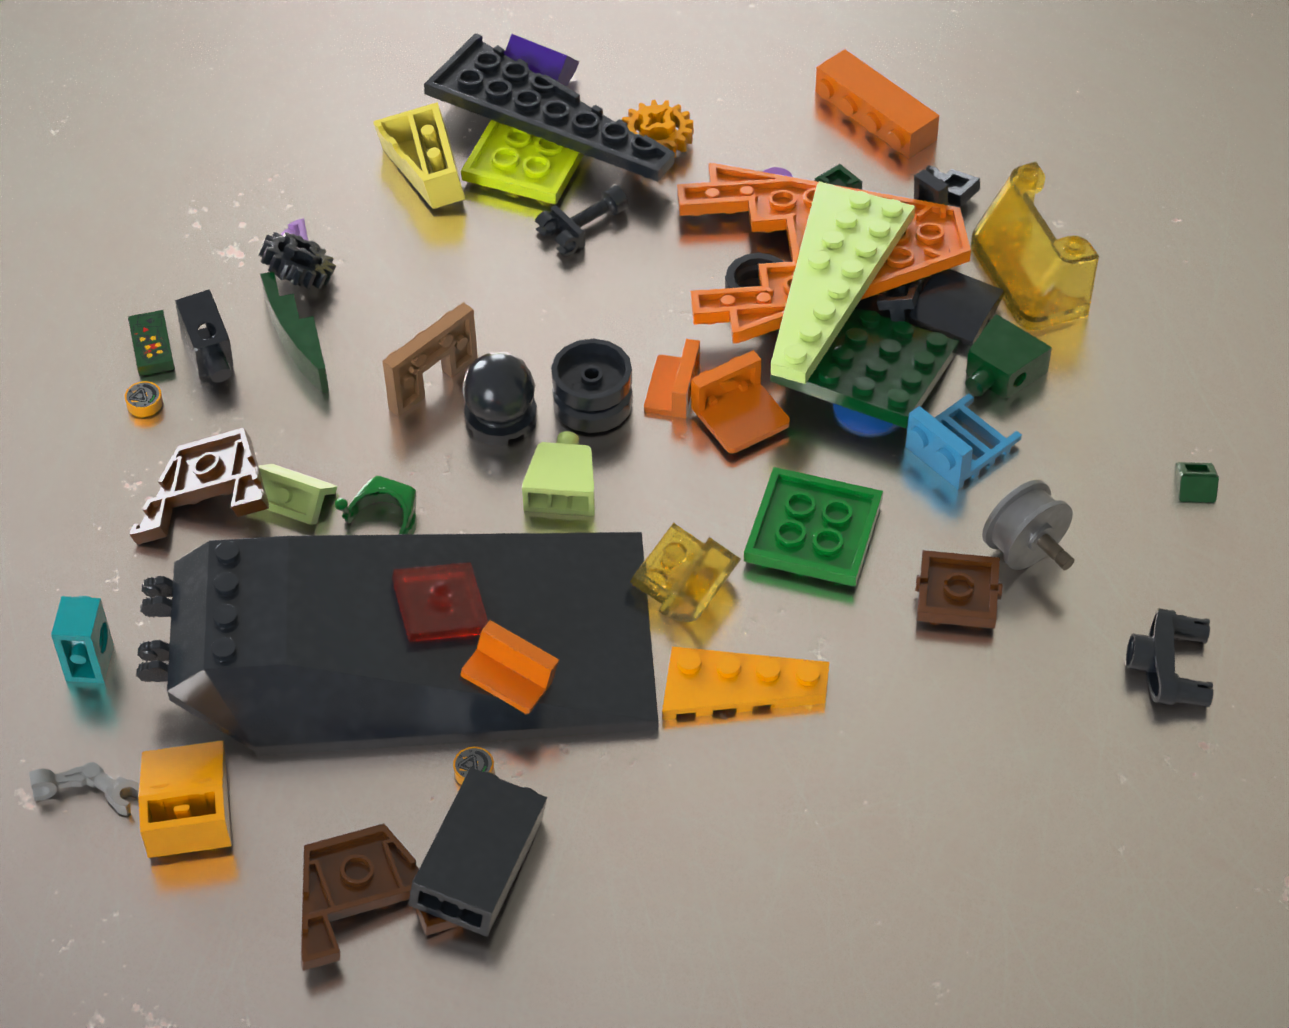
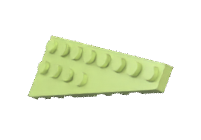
M823 182L817 184L771 360V375L806 384L914 219V205Z

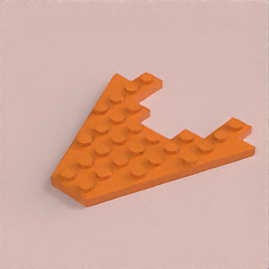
M708 163L709 182L677 184L680 216H700L702 214L716 213L733 214L748 211L752 232L787 231L792 262L759 264L760 286L690 291L693 324L730 322L732 342L736 344L780 329L812 201L819 182L717 163ZM839 186L855 191H863L886 199H895L915 206L914 219L861 300L970 261L971 248L960 207Z

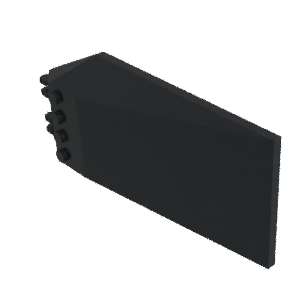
M642 532L302 535L209 540L174 562L173 580L165 576L147 577L142 584L141 592L146 595V599L142 601L140 612L145 616H149V618L156 616L158 618L171 617L170 644L162 640L143 641V643H140L137 656L146 662L138 665L136 677L141 681L150 683L151 681L167 682V693L171 702L255 751L256 756L659 730ZM489 620L559 659L552 684L529 714L523 713L460 675L463 666L477 650L481 631Z

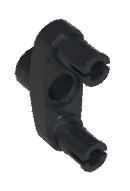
M1158 608L1154 615L1149 635L1131 634L1126 651V666L1129 669L1146 671L1149 690L1154 702L1174 705L1175 702L1210 707L1214 694L1212 689L1213 682L1179 677L1175 673L1174 639L1206 644L1210 634L1209 619L1178 615L1174 610Z

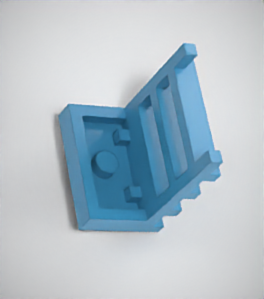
M969 393L935 418L920 406L911 411L908 416L905 447L957 490L963 487L964 481L969 477H977L980 469L984 466H992L995 463V458L999 455H1007L1011 447L1022 438V434L1018 431H1015L1007 438L967 408V406L974 402V397ZM956 416L969 428H971L983 439H985L988 443H990L993 446V448H988L985 444H983L971 433H969L966 429H964L961 425H959L956 421H954L952 417ZM972 453L978 457L977 460L972 459Z

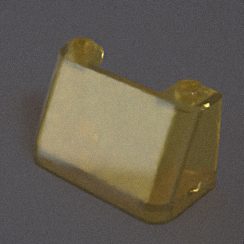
M1037 162L1021 165L1010 173L973 230L970 245L992 284L1005 290L1002 300L1015 321L1021 327L1033 331L1089 316L1099 255L1091 243L1080 236H1066L1056 239L1034 205L1035 194L1044 188L1046 179L1044 172Z

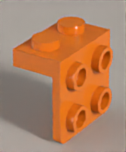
M754 350L744 355L736 356L709 371H703L691 379V409L728 453H737L787 429L790 425L789 416L761 385L762 359Z

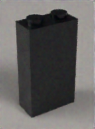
M470 767L412 882L409 906L488 936L543 820L547 797L538 794L531 788L517 786L500 779L492 773L481 772Z

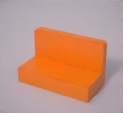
M686 339L681 357L661 354L657 356L644 402L645 412L680 418L687 417L691 402V379L698 375L700 368L699 340Z
M489 620L481 631L477 650L463 666L460 675L523 713L529 714L552 684L559 659Z

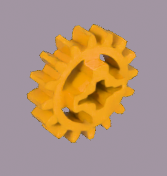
M652 100L651 106H646L641 102L639 103L638 111L629 109L628 117L622 118V121L627 123L629 131L636 135L638 134L636 131H639V134L642 136L647 135L675 152V158L677 150L686 152L687 144H692L693 120H690L689 111L681 112L680 104L669 107L668 100H665L662 105H657L656 100Z

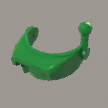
M376 475L362 487L349 506L344 498H339L335 501V508L343 512L342 518L347 523H351L358 512L368 505L378 502L396 504L403 508L404 513L403 524L399 534H414L416 530V490L409 485Z

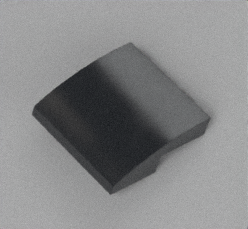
M947 269L931 276L920 293L915 308L911 309L908 320L910 323L933 332L942 333L948 338L972 346L981 334L986 322H990L1005 294V290L952 269Z

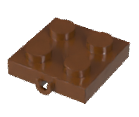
M923 550L921 572L916 577L915 591L919 592L917 621L995 629L997 601L1001 600L1003 583H999L1000 557Z

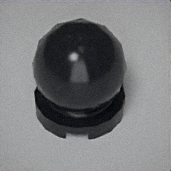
M508 352L487 353L477 358L465 371L462 387L465 399L464 419L467 426L473 431V437L476 440L488 445L505 446L508 445V440L517 438L522 434L526 438L535 428L538 416L537 405L534 399L536 385L531 371L522 359Z

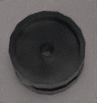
M584 339L564 346L555 355L551 366L553 405L555 414L563 424L577 431L594 433L612 429L620 425L629 416L633 405L631 386L632 366L630 357L621 347L606 340Z

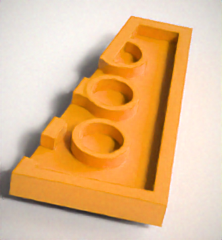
M672 646L662 720L676 719V714L694 712L696 717L713 715V710L736 708L737 713L753 711V707L772 705L774 709L825 704L829 662Z

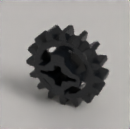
M274 232L272 236L266 235L258 253L262 257L260 262L270 265L268 268L269 272H274L281 280H289L293 285L296 286L298 284L300 287H306L307 289H310L311 285L318 289H321L322 285L327 286L336 268V265L332 263L333 257L325 255L326 250L321 248L316 242L305 240L300 235L296 236L285 232L284 236L277 232Z

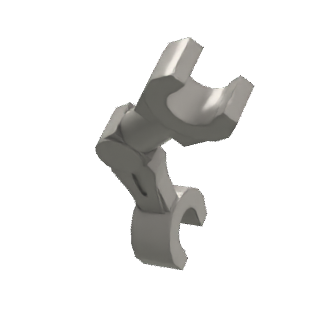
M89 762L84 766L75 767L66 772L56 774L49 769H36L29 772L34 801L51 798L56 794L57 789L87 785L92 788L97 787L105 792L106 800L119 814L127 816L131 812L130 803L123 798L133 796L139 800V782L118 777L115 780L104 773V769L95 762Z

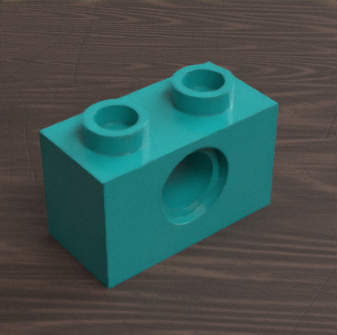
M61 596L51 637L65 681L105 684L114 643L101 598Z

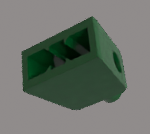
M995 314L968 352L966 374L969 378L965 381V385L971 394L978 397L982 396L989 389L1002 398H1010L1048 372L1052 347L998 314Z

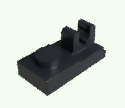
M925 277L880 293L877 299L879 310H890L891 321L907 322L906 317H908L910 309L915 308L925 282Z

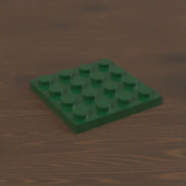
M855 307L806 384L770 375V381L907 428L909 413L918 406L921 407L957 353L959 341L948 338L942 333L931 332L913 326L909 322L891 321V318L880 315L873 310Z

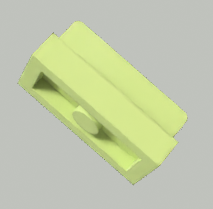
M259 465L269 502V509L266 510L310 525L317 524L324 496L336 494L338 486L278 465Z

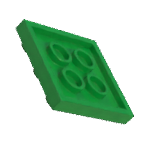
M773 467L744 550L743 561L856 587L882 503L883 491Z

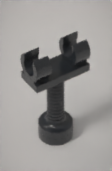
M612 185L602 192V200L571 218L557 205L551 207V211L541 212L534 220L539 225L536 230L542 236L548 237L559 229L561 233L556 237L555 241L560 246L556 249L563 256H570L578 248L582 249L585 247L582 226L607 212L613 215L623 212L629 207L628 199L618 185Z

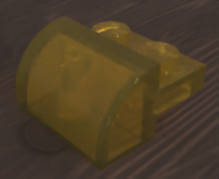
M673 522L634 574L630 583L661 603L662 605L658 611L661 614L677 621L692 622L701 616L736 568L741 558L710 537L704 544Z

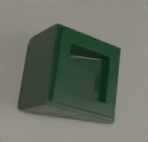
M1178 462L1175 464L1177 492L1180 501L1216 502L1219 476L1212 463Z

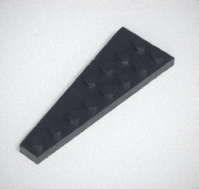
M477 33L424 83L425 95L657 182L674 164L675 152L647 135H636L629 131L627 123L620 119L617 121L611 120L603 115L601 107L597 105L588 106L580 101L578 93L546 74L542 75L532 72L528 68V63L522 59L514 61L505 55V49L498 45L491 47L483 42L482 35Z

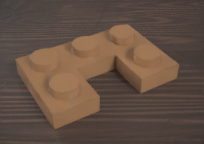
M464 302L452 311L446 312L441 319L426 330L416 334L404 346L391 352L382 361L388 407L396 416L400 417L425 398L423 373L441 360L442 371L452 378L478 358L473 308Z

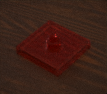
M471 562L394 569L392 580L409 642L481 634L488 620Z

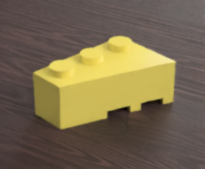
M438 102L373 121L384 152L432 209L465 200Z

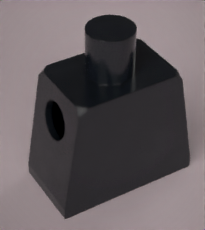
M210 289L175 300L181 339L198 376L210 375L211 380L217 383L229 379L232 375L231 367L233 366L230 339ZM206 324V328L199 329L201 325Z

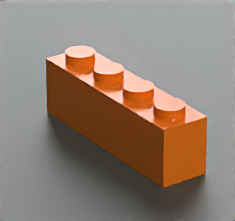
M846 49L816 67L815 92L908 159L937 141L940 115Z

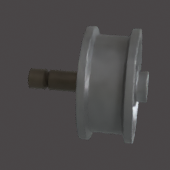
M1031 480L1012 490L997 504L986 520L982 532L983 541L992 549H1000L1004 553L1005 563L1011 569H1025L1034 565L1046 555L1055 560V563L1063 570L1069 569L1075 561L1058 544L1071 524L1073 517L1072 508L1065 501H1055L1051 497L1050 487L1042 480Z

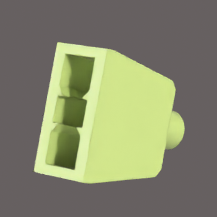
M569 431L561 432L557 436L556 443L542 442L537 445L522 483L523 510L595 516L591 447L579 445V437L575 433Z

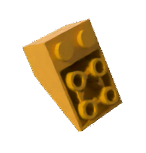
M224 741L143 751L138 797L140 833L148 858L232 846Z

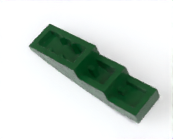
M261 273L263 293L269 315L285 350L308 380L322 394L328 393L326 368L314 316L299 319L294 294L279 296L275 273Z

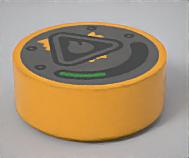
M137 382L131 385L125 392L127 409L135 416H151L157 413L163 405L161 390L153 382Z
M481 747L465 748L455 756L453 761L454 776L460 785H462L470 767L481 772L495 773L492 755Z

